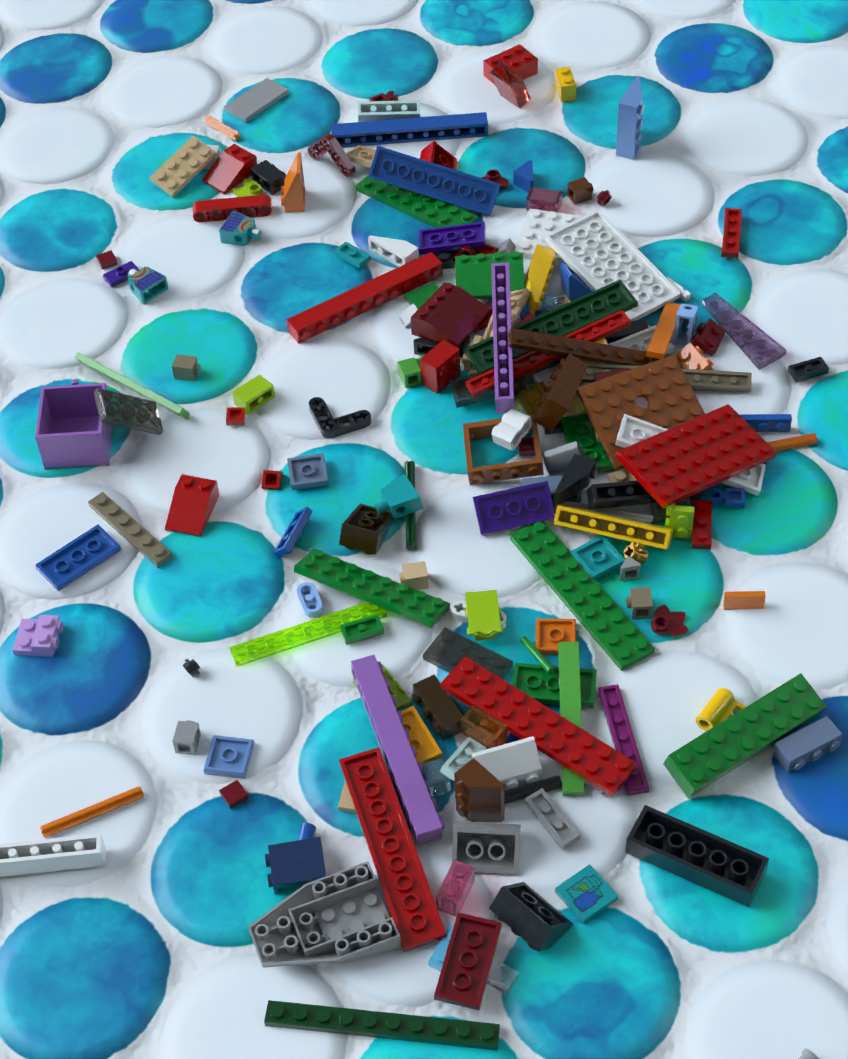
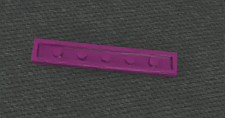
M619 684L598 687L599 697L614 749L637 763V768L624 783L627 795L648 793V782Z

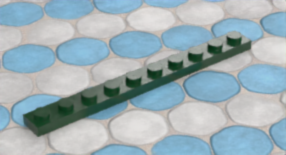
M268 1000L264 1019L265 1026L489 1050H498L500 1024L272 1000Z

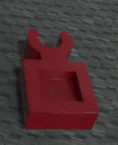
M389 91L386 95L381 93L371 97L369 101H398V95H394V91Z

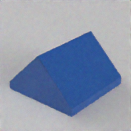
M562 262L560 264L561 288L569 300L577 299L593 292L576 272Z

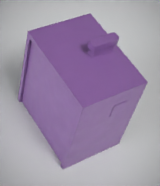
M72 380V385L41 387L35 439L45 470H48V468L94 465L110 466L114 414L106 383L79 384L78 380Z

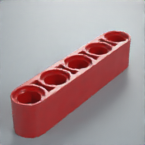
M255 195L196 201L193 204V219L196 222L227 220L233 211L250 218L265 217L272 213V200L268 195Z

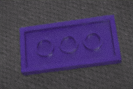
M485 221L420 229L419 255L430 252L438 253L460 250L464 246H470L471 248L485 247Z
M548 481L473 497L480 534L555 518Z

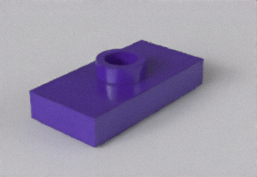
M130 261L103 274V279L112 288L127 281L128 273L131 269L137 271L140 269Z

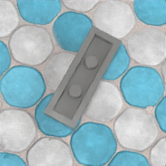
M543 788L525 798L527 807L562 850L580 840L578 831Z

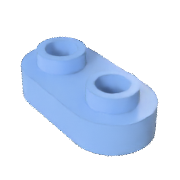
M309 582L300 584L297 587V597L304 614L308 617L319 616L323 611V606L315 585Z

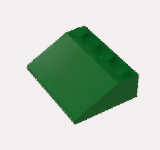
M523 252L455 256L456 286H460L476 299L492 298L491 264L509 263L511 291L524 289Z

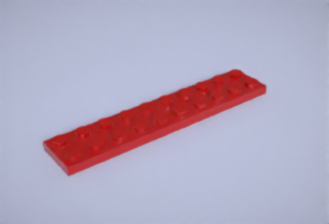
M466 656L440 683L441 689L518 738L525 739L533 736L537 750L611 797L616 794L637 768V763Z
M380 747L339 759V764L391 917L400 934L403 952L440 941L447 934Z

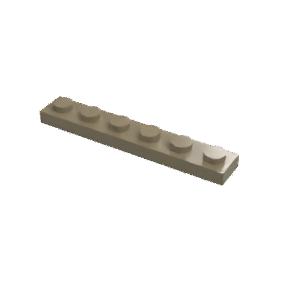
M104 492L88 501L89 507L157 568L173 558L172 553Z

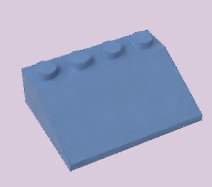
M636 76L618 103L616 156L634 160L636 155L640 154L642 148L640 141L642 139L641 127L643 119L641 118L644 106H642L643 97L640 77Z

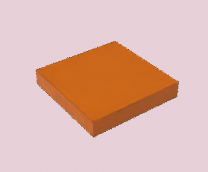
M536 619V648L542 655H558V642H576V619Z

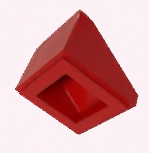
M263 470L262 489L280 490L283 472Z

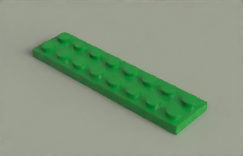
M368 175L356 185V191L434 228L476 223L478 221V216L451 203L369 178Z
M312 550L294 565V572L431 628L450 609V603L443 601L441 598L433 597L423 591H418L408 587L406 584L398 583L388 577H383L371 570L363 569L353 563H348L338 557L323 553L320 550Z

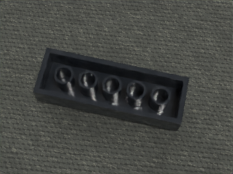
M644 805L626 839L625 853L749 908L767 872L769 858L647 805Z

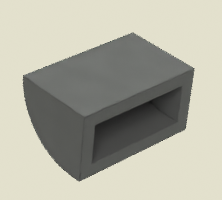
M577 441L542 452L544 464L550 476L564 475L574 454L586 457L585 452Z

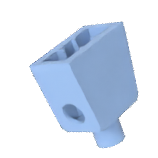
M680 305L676 314L674 343L687 345L693 338L698 306ZM688 328L687 332H683L681 329Z

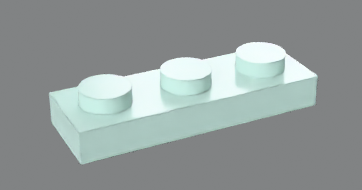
M468 737L443 764L440 772L455 781L454 773L472 759V753L486 750L487 747Z

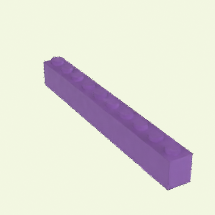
M509 263L491 264L495 404L496 414H504L510 409L515 410L513 348L509 347L508 331L512 328Z
M375 655L351 661V673L417 846L442 838V829H445L442 816L438 817L436 800L429 795L431 792L429 783L422 777L424 772L421 763L416 762L415 757H417L415 747L409 744V732L401 724L403 723L402 714L400 711H396V700L394 695L389 693L390 685L387 677L383 678L381 662H377Z

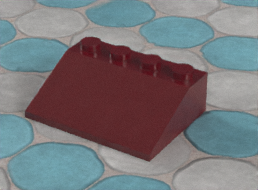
M444 282L411 316V333L414 336L439 343L445 340L458 348L486 318L491 309L460 286Z

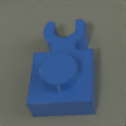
M725 488V492L718 489L712 490L713 505L725 503V507H745V489Z

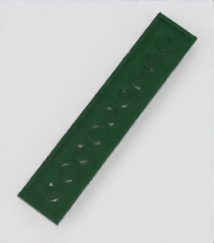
M618 280L512 328L563 337L619 310H623L625 313L638 307V301L623 282ZM493 336L464 349L465 355L479 375L494 369ZM513 348V359L531 351Z

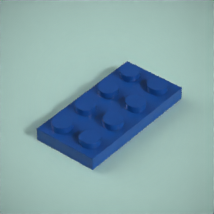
M97 524L35 564V567L57 591H60L121 551V547Z

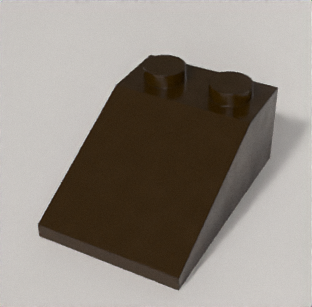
M360 503L343 522L339 545L345 546L349 550L356 549L368 555H375L381 548L394 517L390 511L379 515L375 507Z

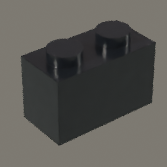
M264 160L251 168L252 180L260 184L268 193L274 195L282 190L281 187L284 186L286 174L276 168L274 164Z

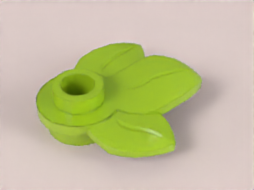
M244 179L243 187L232 188L233 193L237 197L263 194L261 185L251 179Z

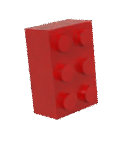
M521 44L483 60V76L500 90L538 74V58Z

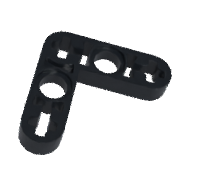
M314 397L309 400L310 413L324 438L331 439L368 427L372 422L371 413L367 410H359L333 418L323 398ZM327 416V419L321 420L319 417ZM345 422L351 423L349 426L342 425Z

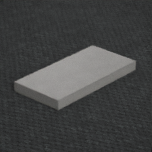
M266 78L225 105L224 111L246 123L289 94V91L280 84Z

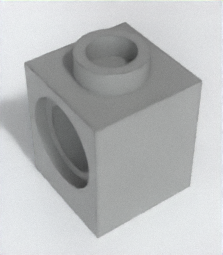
M178 720L172 740L175 753L196 755L201 737L199 723L190 720Z

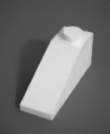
M371 235L368 237L369 250L398 267L419 258L418 247L407 241Z

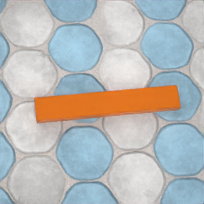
M671 302L665 304L647 348V357L663 359L674 334L676 314L681 304Z

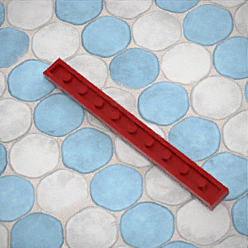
M619 310L563 337L596 342L631 326V320L623 310ZM531 351L513 359L514 380L563 356ZM494 369L465 382L467 389L474 398L495 389Z

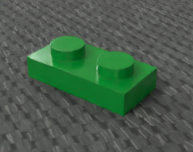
M378 614L340 625V631L346 645L384 634V628Z

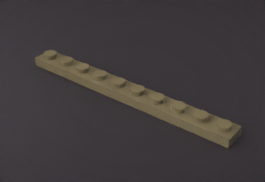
M587 363L588 366L581 382H595L640 366ZM682 369L692 389L751 391L752 373Z

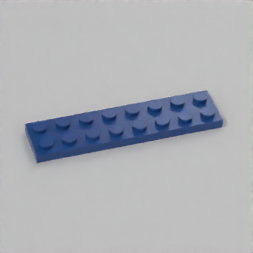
M378 145L368 175L369 178L489 216L492 214L501 184Z

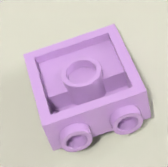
M39 615L38 619H21L12 650L13 654L53 657L55 649H58L59 633L63 631V622L60 621L59 616Z

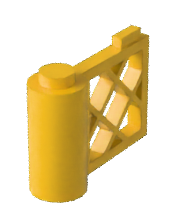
M718 688L695 721L701 729L708 731L731 717L735 708L740 711L746 706L736 701L729 689Z

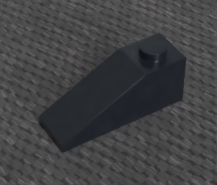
M574 454L554 492V506L560 505L589 486L592 479L595 480L598 472L596 460Z

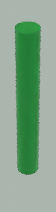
M522 637L520 643L549 675L554 674L555 668L527 637Z

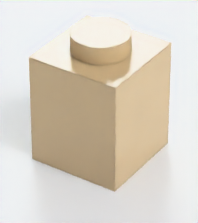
M425 561L402 564L403 572L399 573L401 584H406L408 587L416 590L429 588Z

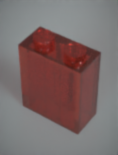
M500 62L490 72L500 96L519 109L531 99L521 75Z

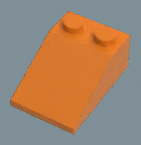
M297 153L285 177L284 186L281 187V206L285 207V213L305 211V184L301 153Z

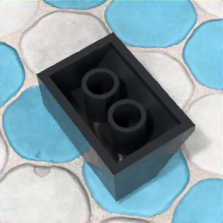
M525 882L502 886L489 907L499 921L505 922L511 927V931L515 935L521 936L528 942L527 944L531 949L538 952L550 949L573 925L571 921Z

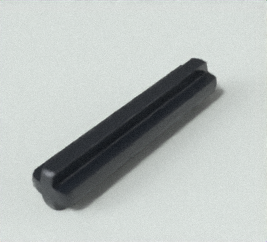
M557 775L505 790L504 804L524 799L541 788L545 792L561 788L562 780Z

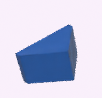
M532 160L527 161L513 171V184L530 194H533Z

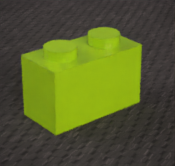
M260 374L232 392L234 405L245 407L247 415L275 398L273 384Z

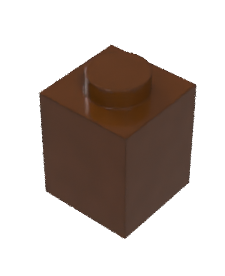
M585 177L568 183L567 196L574 205L592 199L594 188L592 183H589Z

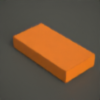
M765 591L725 592L723 609H764Z

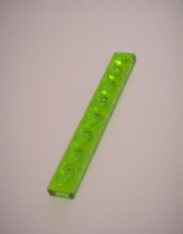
M364 602L229 647L236 667L340 633V625L376 614H378L380 619L387 617V612L384 608Z

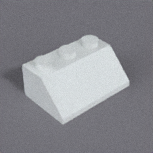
M533 736L472 753V759L477 760L504 784V791L542 780V768Z

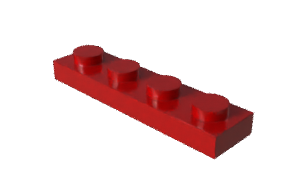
M725 208L721 257L738 258L742 209Z

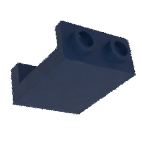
M320 837L268 845L269 854H265L266 867H271V874H267L269 888L273 887L275 894H279L280 888L304 885L326 877Z

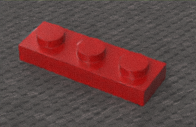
M693 500L694 518L691 549L711 550L712 501Z

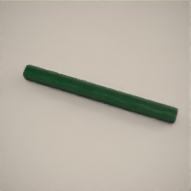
M406 461L405 475L415 488V462ZM416 512L405 515L407 550L416 549Z

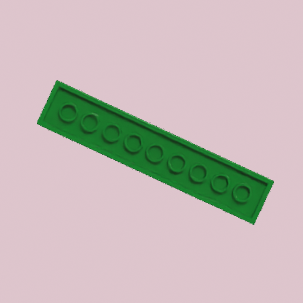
M544 521L532 523L510 534L511 542L621 671L654 653L655 648L598 582L587 573L571 554V551Z

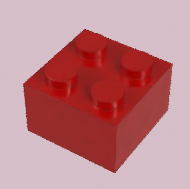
M442 340L420 359L421 385L438 394L443 389H446L452 381L457 379L461 375L460 349Z

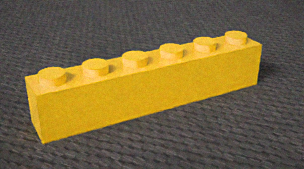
M563 504L557 505L554 524L666 550L670 548L674 530Z

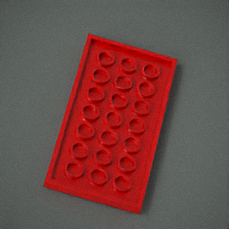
M727 404L617 451L615 457L660 506L665 508L775 458L777 453Z

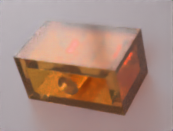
M474 705L461 719V734L474 739L487 747L486 749L504 745L508 740L507 725Z

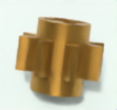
M632 542L631 545L625 548L624 558L629 556L641 565L646 562L648 551L644 549V544Z

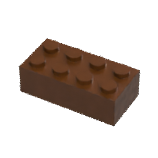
M570 353L566 359H561L557 366L559 369L553 370L549 377L551 381L549 380L544 388L546 392L544 391L539 398L541 403H538L533 411L536 413L533 418L534 422L552 432L569 409L577 387H579L587 369V363Z

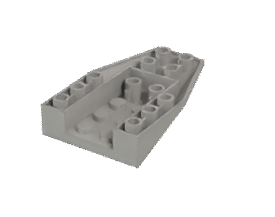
M369 861L303 885L248 926L262 968L337 963L402 949L400 934L393 918L389 917L379 894L376 878Z

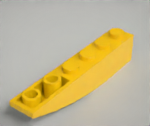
M539 244L536 245L525 281V288H528L530 291L527 307L529 313L533 315L536 310H540L557 257H554L555 251Z

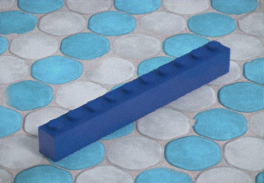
M486 112L331 124V132L341 147L344 148L357 147L358 145L370 146L488 136V120Z

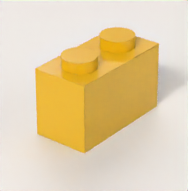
M570 67L555 69L554 84L560 101L576 100V82Z

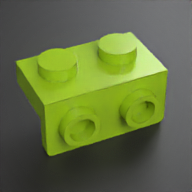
M675 503L666 507V516H669V518H665V527L674 529L672 537L691 539L694 507L677 506Z

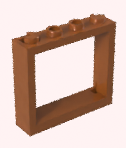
M528 414V416H531L532 426L528 433L533 432L536 459L473 468L471 440L492 438V430L502 422V418L463 424L470 485L544 475L537 423L533 421L535 414Z

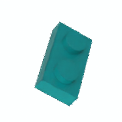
M344 242L335 249L336 256L359 269L371 260V256L348 242Z

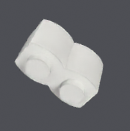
M510 409L503 415L502 422L493 428L491 433L493 443L513 451L520 443L522 437L530 430L532 426L531 416Z

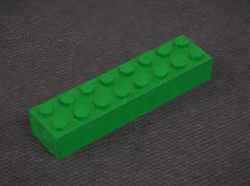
M802 673L669 754L663 765L689 799L770 748L775 742L789 736L819 717L827 706Z

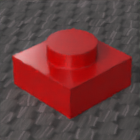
M245 407L227 408L226 425H245Z

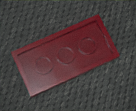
M457 912L436 986L434 1000L480 1011L502 922Z

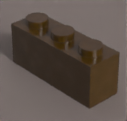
M435 674L413 684L412 699L416 705H420L424 718L431 721L432 729L436 735H440L443 741L465 731V718L448 693L440 688V682Z

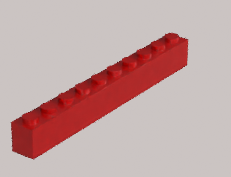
M432 252L286 319L288 333L298 344L443 276L442 262Z

